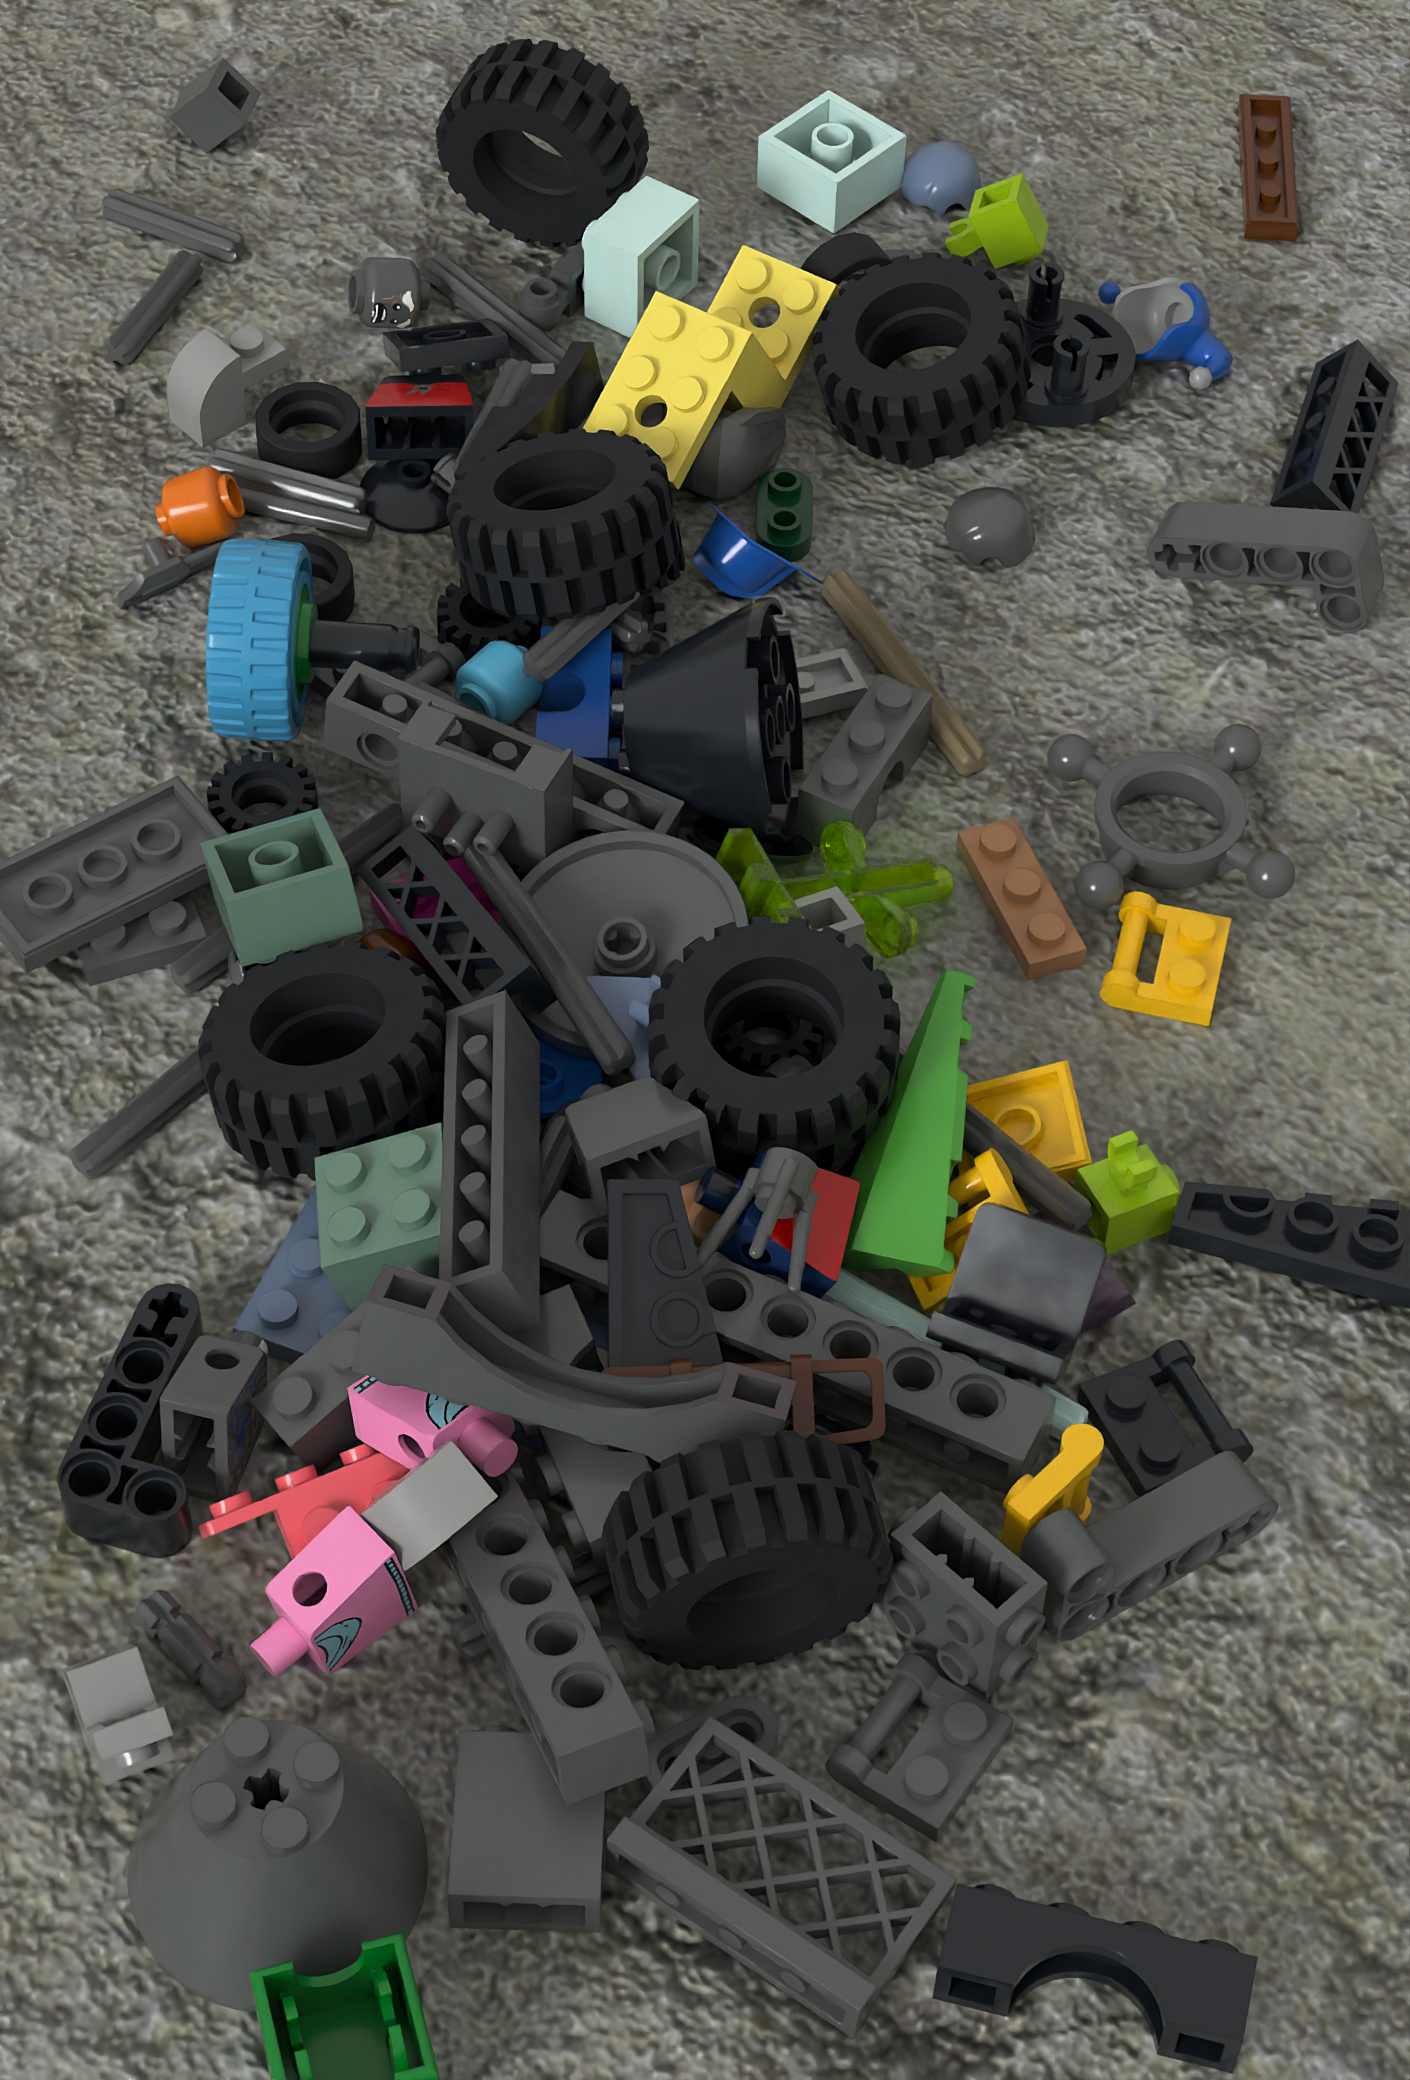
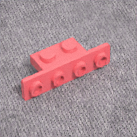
M364 1443L339 1454L344 1465L340 1469L319 1477L314 1464L275 1479L279 1490L278 1494L254 1503L249 1490L210 1505L209 1508L214 1519L198 1525L202 1539L273 1511L293 1560L347 1506L350 1505L359 1514L373 1502L372 1498L393 1480L401 1479L410 1469Z

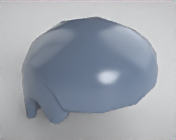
M942 140L927 144L909 155L904 162V175L901 181L903 196L914 205L928 206L939 215H944L948 207L956 203H960L966 210H970L975 190L982 188L979 169L973 154L954 141Z

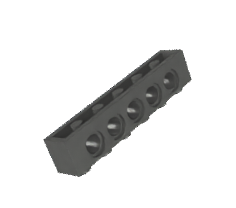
M355 660L326 700L323 748L400 781L397 738L426 697L432 699V707L456 715V725L441 744L444 748L515 773L534 744L562 754L565 751ZM573 754L574 842L601 833L627 830L651 831L678 838L684 801Z
M517 1457L508 1470L496 1477L488 1476L475 1464H472L498 1497L440 1546L566 1805L568 1806L651 1774L647 1742L656 1739V1731L648 1707L641 1696L634 1699L629 1698L625 1690L629 1686V1681L622 1658L615 1645L603 1648L598 1638L602 1636V1628L595 1606L588 1594L580 1597L576 1596L572 1588L576 1586V1578L568 1554L562 1545L555 1548L550 1546L547 1539L551 1538V1531L545 1511L538 1498L527 1501L523 1492L527 1490L526 1482Z

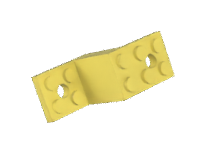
M742 245L707 312L656 291L583 429L591 433H597L599 429L614 431L619 437L628 434L636 437L642 444L646 443L661 457V461L666 465L669 485L679 490L721 409L735 412L744 407L781 408L813 347L812 337L817 323L822 321L821 314L831 298L838 300L840 289L835 283ZM767 305L778 306L780 308V315L773 325L767 328L754 326V317L759 309ZM654 403L666 404L667 415L659 425L654 427H644L641 425L642 413L648 406Z

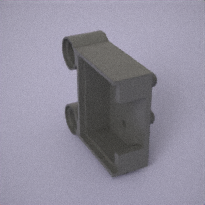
M426 697L397 738L402 827L397 836L413 824L418 831L425 835L445 861L449 855L455 857L463 856L467 846L470 844H474L475 849L486 856L495 854L498 849L505 860L513 864L511 869L521 882L542 860L574 842L573 750L566 748L562 754L534 744L515 773L441 746L456 725V715L432 707V699ZM409 856L406 857L410 862L412 861Z

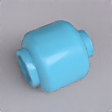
M494 640L485 645L458 669L455 678V698L487 714V717L494 718L509 726L540 699L543 685L542 682H539L533 676L527 677L522 670L525 666L522 657L528 651L527 648L514 645L508 641Z

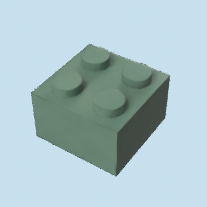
M321 808L200 843L216 906L241 967L254 963L266 964L275 962L277 955L290 950L294 952L308 948L310 945L322 943L332 945L340 942L348 935L364 931L349 866Z
M441 1122L314 1158L321 1269L351 1310L356 1309L367 1299L384 1264L402 1269L409 1263L417 1273L439 1279L443 1125Z

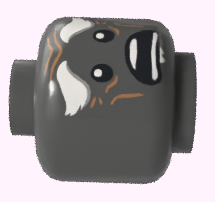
M367 257L363 260L358 270H352L348 283L349 309L351 313L358 314L361 322L367 327L407 329L416 322L420 310H427L429 307L428 278L420 277L416 264L410 259Z

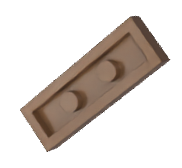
M1010 818L958 832L956 849L1027 980L1084 965L1087 948L1016 820Z

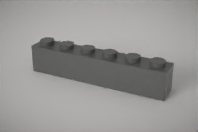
M506 990L446 1011L439 1279L453 1283L478 1312L505 1334L510 1335L540 1324V1043Z

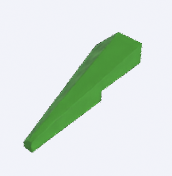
M952 970L942 971L898 1069L897 1081L894 1082V1097L888 1112L878 1116L877 1129L866 1140L849 1177L861 1184L841 1265L855 1272L895 1268L915 1278L952 1273L955 1255L944 1248L946 1222L957 1219L959 1202L948 1195L953 1167L962 1162L968 1075L958 1068L960 1044L964 1045L971 1041L972 1025L962 1018V1011L966 994L975 987L976 980L975 977L966 973Z

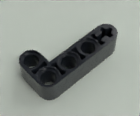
M166 1283L155 1286L147 1291L139 1301L57 1474L66 1523L74 1534L90 1541L154 1558L173 1556L183 1550L191 1540L193 1531L184 1480L178 1473L152 1464L162 1444L159 1399L197 1338L204 1336L198 1298L191 1289L181 1284ZM154 1380V1381H152V1382H150V1383L138 1384L139 1382H142V1381ZM128 1435L126 1438H123V1439L110 1440V1439H112L113 1437H116V1436ZM90 1492H102L98 1496L82 1497ZM160 1509L169 1510L168 1512L162 1515H148L152 1511Z

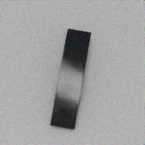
M572 341L554 374H532L514 407H492L454 473L455 481L460 480L463 471L471 464L478 465L481 457L493 450L499 452L506 449L507 444L520 439L524 441L538 438V434L554 432V435L568 433L569 429H577L582 424L604 389L593 342Z

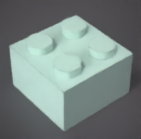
M827 90L759 136L757 187L830 232L836 233L902 187L901 181L904 175L907 135Z
M646 175L629 192H624L617 202L598 220H593L587 226L582 238V248L584 250L582 290L584 291L586 318L631 338L656 291L681 301L698 284L700 199Z

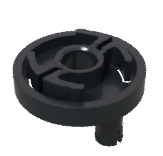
M1045 262L1043 280L1040 279L1041 263H1036L1029 270L1028 298L1016 302L1029 351L1031 378L1027 382L1028 391L1023 403L1019 408L1014 407L1015 415L1013 419L1046 427H1071L1099 420L1116 410L1130 392L1136 359L1133 341L1124 327L1107 313L1082 302L1060 298L1064 271L1059 265ZM1043 364H1053V365H1052V367H1047V366H1044Z

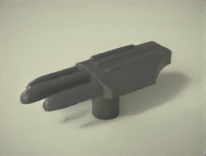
M156 537L144 543L140 549L151 568L136 575L126 588L119 591L115 599L117 606L121 610L137 602L142 603L175 588L177 584L186 580L190 574L215 563L223 542L214 544L185 558L182 556L172 558L161 537Z

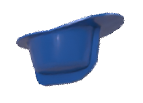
M711 502L708 503L717 512V516L702 539L700 546L695 551L692 560L694 566L719 589L731 596L743 598L760 596L794 570H798L820 584L823 583L821 580L753 541Z

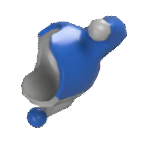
M1172 276L1132 287H1119L1112 281L1105 282L1100 286L1098 291L1100 301L1106 305L1114 303L1112 317L1130 335L1135 348V360L1147 362L1185 360L1196 367L1190 371L1188 380L1192 388L1197 390L1209 387L1211 382L1229 373L1233 357L1226 347L1208 330L1210 325L1208 303L1195 284L1180 276Z

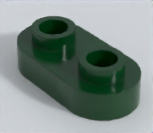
M780 468L767 472L757 483L755 542L790 563L804 558L811 549L813 486L810 479L803 473L790 468Z

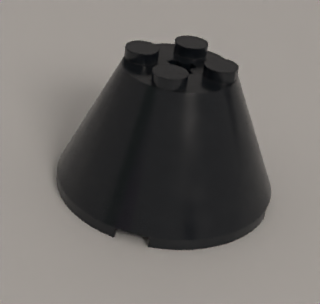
M775 597L758 598L631 669L625 679L624 688H615L613 690L612 712L615 724L624 725L626 748L620 749L619 773L684 801V808L773 843H789L796 834L798 797H791L792 770L804 769L801 695L790 630L778 631L773 616L783 615V608Z

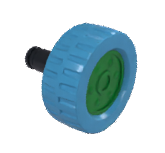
M230 539L221 545L216 558L211 583L206 637L207 703L211 726L216 734L222 737L257 741H290L297 738L303 725L309 686L313 682L316 668L348 669L355 660L381 672L405 669L406 673H413L417 670L420 652V631L415 625L399 628L393 624L318 620L317 605L314 603L311 560L309 552L304 545L263 539Z

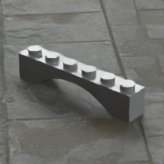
M387 1264L383 1265L366 1299L352 1371L374 1377L387 1385L406 1386L441 1396L453 1404L472 1405L511 1416L523 1424L542 1425L580 1436L593 1444L612 1445L647 1455L659 1463L679 1452L682 1455H686L699 1450V1444L718 1439L719 1443L738 1439V1434L759 1432L761 1436L775 1435L778 1430L784 1431L797 1381L731 1362H725L698 1372L659 1378L622 1377L579 1369L544 1356L505 1334L478 1312L453 1283Z

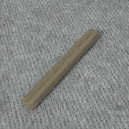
M840 569L833 575L827 574L822 580L824 585L822 595L880 671L888 677L933 694L929 735L961 775L967 777L975 771L981 772L986 766L987 750L847 571Z

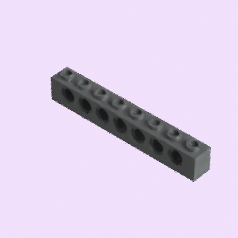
M558 1190L540 1218V1296L569 1284L582 1314L608 1324L607 1260H598L599 1258H607V1214L600 1217L594 1208L592 1200L589 1198L580 1199ZM717 1251L713 1253L704 1268L700 1270L708 1303L711 1306L717 1330L716 1335L724 1363L790 1362L791 1354H811L812 1360L876 1358L883 1365L886 1421L885 1432L878 1440L1006 1495L1021 1477L1031 1473L1050 1436L1056 1404V1397L1044 1393L1035 1384L1023 1379H1011L978 1365L976 1361L967 1355L957 1352H946L916 1339L911 1333L902 1328L884 1326L855 1314L840 1302L833 1300L824 1301L803 1291L797 1294H790L787 1290L788 1283L780 1277L771 1274L762 1275L731 1262ZM719 1309H729V1310H733V1311H730V1312H722V1311H718V1310H719ZM779 1335H791L794 1338H783ZM864 1372L813 1374L814 1413L827 1415L854 1430L869 1426L872 1419L871 1385L867 1374ZM914 1387L921 1391H908L903 1388ZM965 1414H979L985 1418H972Z

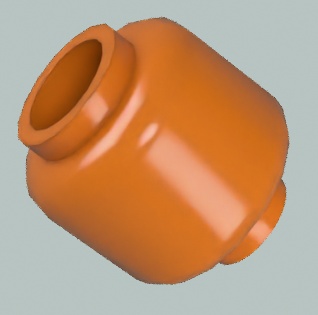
M203 466L166 481L162 487V503L157 504L155 507L156 517L163 533L168 537L174 535L183 546L190 549H196L231 536L238 528L239 518L245 514L243 497L235 479L228 473L223 475L212 466Z

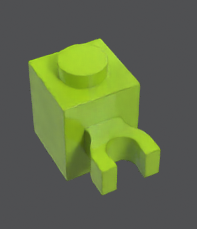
M1021 173L975 190L968 218L950 223L949 229L953 236L946 238L945 245L951 255L966 257L977 249L984 247L991 263L997 269L1011 263L1014 265L1026 264L1043 252L1049 224L1024 174Z
M1133 1130L1109 1138L1108 1158L1077 1169L1074 1189L1090 1201V1211L1092 1212L1089 1223L1082 1226L1089 1237L1097 1239L1105 1245L1107 1255L1170 1231L1176 1204L1180 1199V1187L1172 1169L1166 1164L1161 1165L1147 1144L1137 1147L1139 1139Z

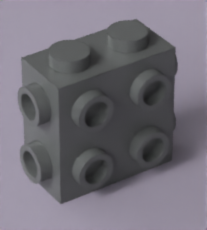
M940 1491L922 1508L916 1505L909 1507L895 1520L888 1533L889 1545L893 1556V1571L886 1592L883 1595L882 1609L885 1610L887 1619L901 1635L908 1639L916 1638L937 1656L939 1665L953 1681L960 1685L968 1684L985 1700L1005 1682L1009 1686L1018 1684L1032 1670L1039 1657L1036 1646L1039 1632L1046 1619L1042 1613L1048 1582L943 1492Z

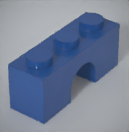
M541 627V638L553 627ZM605 628L548 681L542 682L543 690L540 697V710L564 712H537L536 738L563 750L570 748L573 750L574 755L619 773L621 739L609 738L610 730L621 731V725H616L613 718L611 688H622L623 652H612V628Z

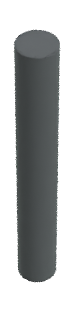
M239 487L246 512L365 540H371L375 530L374 518Z

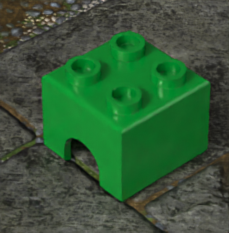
M403 1932L362 1942L360 1957L352 1965L332 1974L316 1977L299 1975L294 1972L292 1960L249 1971L257 2021L271 2080H440Z

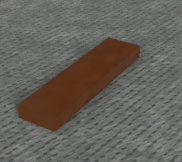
M1239 94L1237 115L1244 239L1296 241L1299 222L1290 97Z

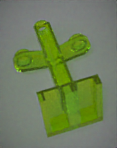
M847 820L829 823L822 832L820 841L821 855L829 873L780 879L751 828L729 829L715 859L736 884L745 905L749 925H751V917L771 915V923H788L789 916L802 918L803 916L793 900L838 886L865 922V937L877 952L886 959L904 955L908 949L915 946L918 940L919 930L916 918L912 913L905 912L902 909L931 902L946 901L951 896L953 890V878L949 868L943 864L936 865L931 857L867 867L863 857L865 852L863 832L858 826H853Z

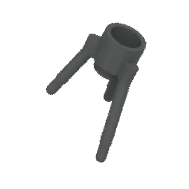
M784 1147L768 1149L761 1168L748 1169L741 1189L697 1249L700 1270L704 1268L752 1198L756 1197L754 1203L763 1214L749 1249V1255L753 1259L760 1258L763 1255L767 1242L770 1240L777 1219H789L793 1217L794 1212L797 1213L787 1290L790 1294L800 1292L811 1217L819 1199V1194L811 1189L818 1172L817 1165L809 1157L793 1149Z

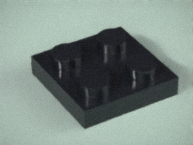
M490 319L382 333L385 355L401 372L409 371V375H441L443 366L463 364V370L465 371L487 370L496 367L495 359L510 358L508 335Z

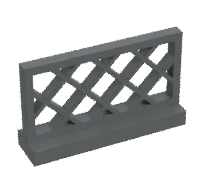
M710 1715L630 1819L625 1816L607 1838L605 1870L852 2039L855 2038L871 2014L873 2004L955 1889L957 1882L955 1877ZM713 1744L738 1761L742 1781L701 1786L696 1764L710 1745ZM751 1770L762 1776V1778L752 1779ZM688 1775L690 1788L677 1790ZM784 1791L799 1801L803 1822L762 1828L756 1795ZM745 1797L751 1829L710 1835L704 1803ZM693 1804L699 1837L670 1841L650 1828L649 1825L662 1809ZM813 1811L825 1819L814 1820ZM846 1832L861 1842L864 1864L824 1869L818 1836ZM806 1838L813 1871L772 1877L766 1844ZM755 1846L761 1879L732 1883L717 1873L714 1851ZM875 1852L887 1860L877 1861ZM703 1853L704 1863L692 1855ZM908 1873L931 1889L919 1907L888 1912L880 1877ZM869 1879L876 1914L835 1920L828 1885ZM817 1887L823 1922L795 1926L780 1916L776 1893ZM764 1895L766 1905L754 1897ZM906 1925L894 1942L891 1927ZM880 1930L885 1956L871 1976L843 1958L839 1935ZM827 1937L829 1948L816 1939Z

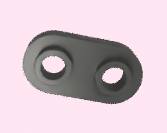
M732 1696L658 1734L656 1739L650 1741L647 1745L651 1774L642 1777L646 1792L648 1794L651 1792L709 1715L740 1736L749 1738L755 1746L774 1757L777 1751L779 1727L772 1709L763 1701L751 1696ZM713 1744L710 1745L696 1764L701 1786L742 1781L738 1761ZM689 1780L682 1782L677 1790L690 1788ZM692 1804V1805H685V1806H678V1807H671V1808H672V1809H686V1808L693 1807V1804Z

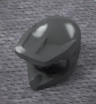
M744 407L735 412L721 409L681 486L692 493L713 498L716 501L732 498L753 487L764 474L775 466L783 450L786 438L783 412L775 407Z

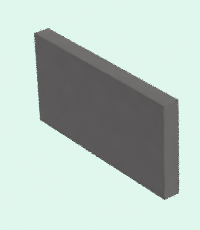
M177 775L1 861L0 941L27 974L209 882L200 843L229 834Z

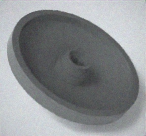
M614 831L583 838L557 850L542 860L521 881L585 977L651 978L653 974L660 977L671 961L678 959L683 962V948L697 937L703 936L708 942L714 938V928L735 921L737 928L749 925L745 905L736 884L716 860L698 847L682 839L651 831ZM501 918L499 924L501 929L506 933L510 940L515 944V946L525 956L529 963L534 967V965L532 964V962L530 961V959L528 958V956L526 955V953L524 952V950L522 949V947L520 946V944L518 943V941L516 940V938L514 937L506 923ZM520 993L522 1017L531 1031L548 1044L566 1053L597 1061L557 1000L538 1015Z

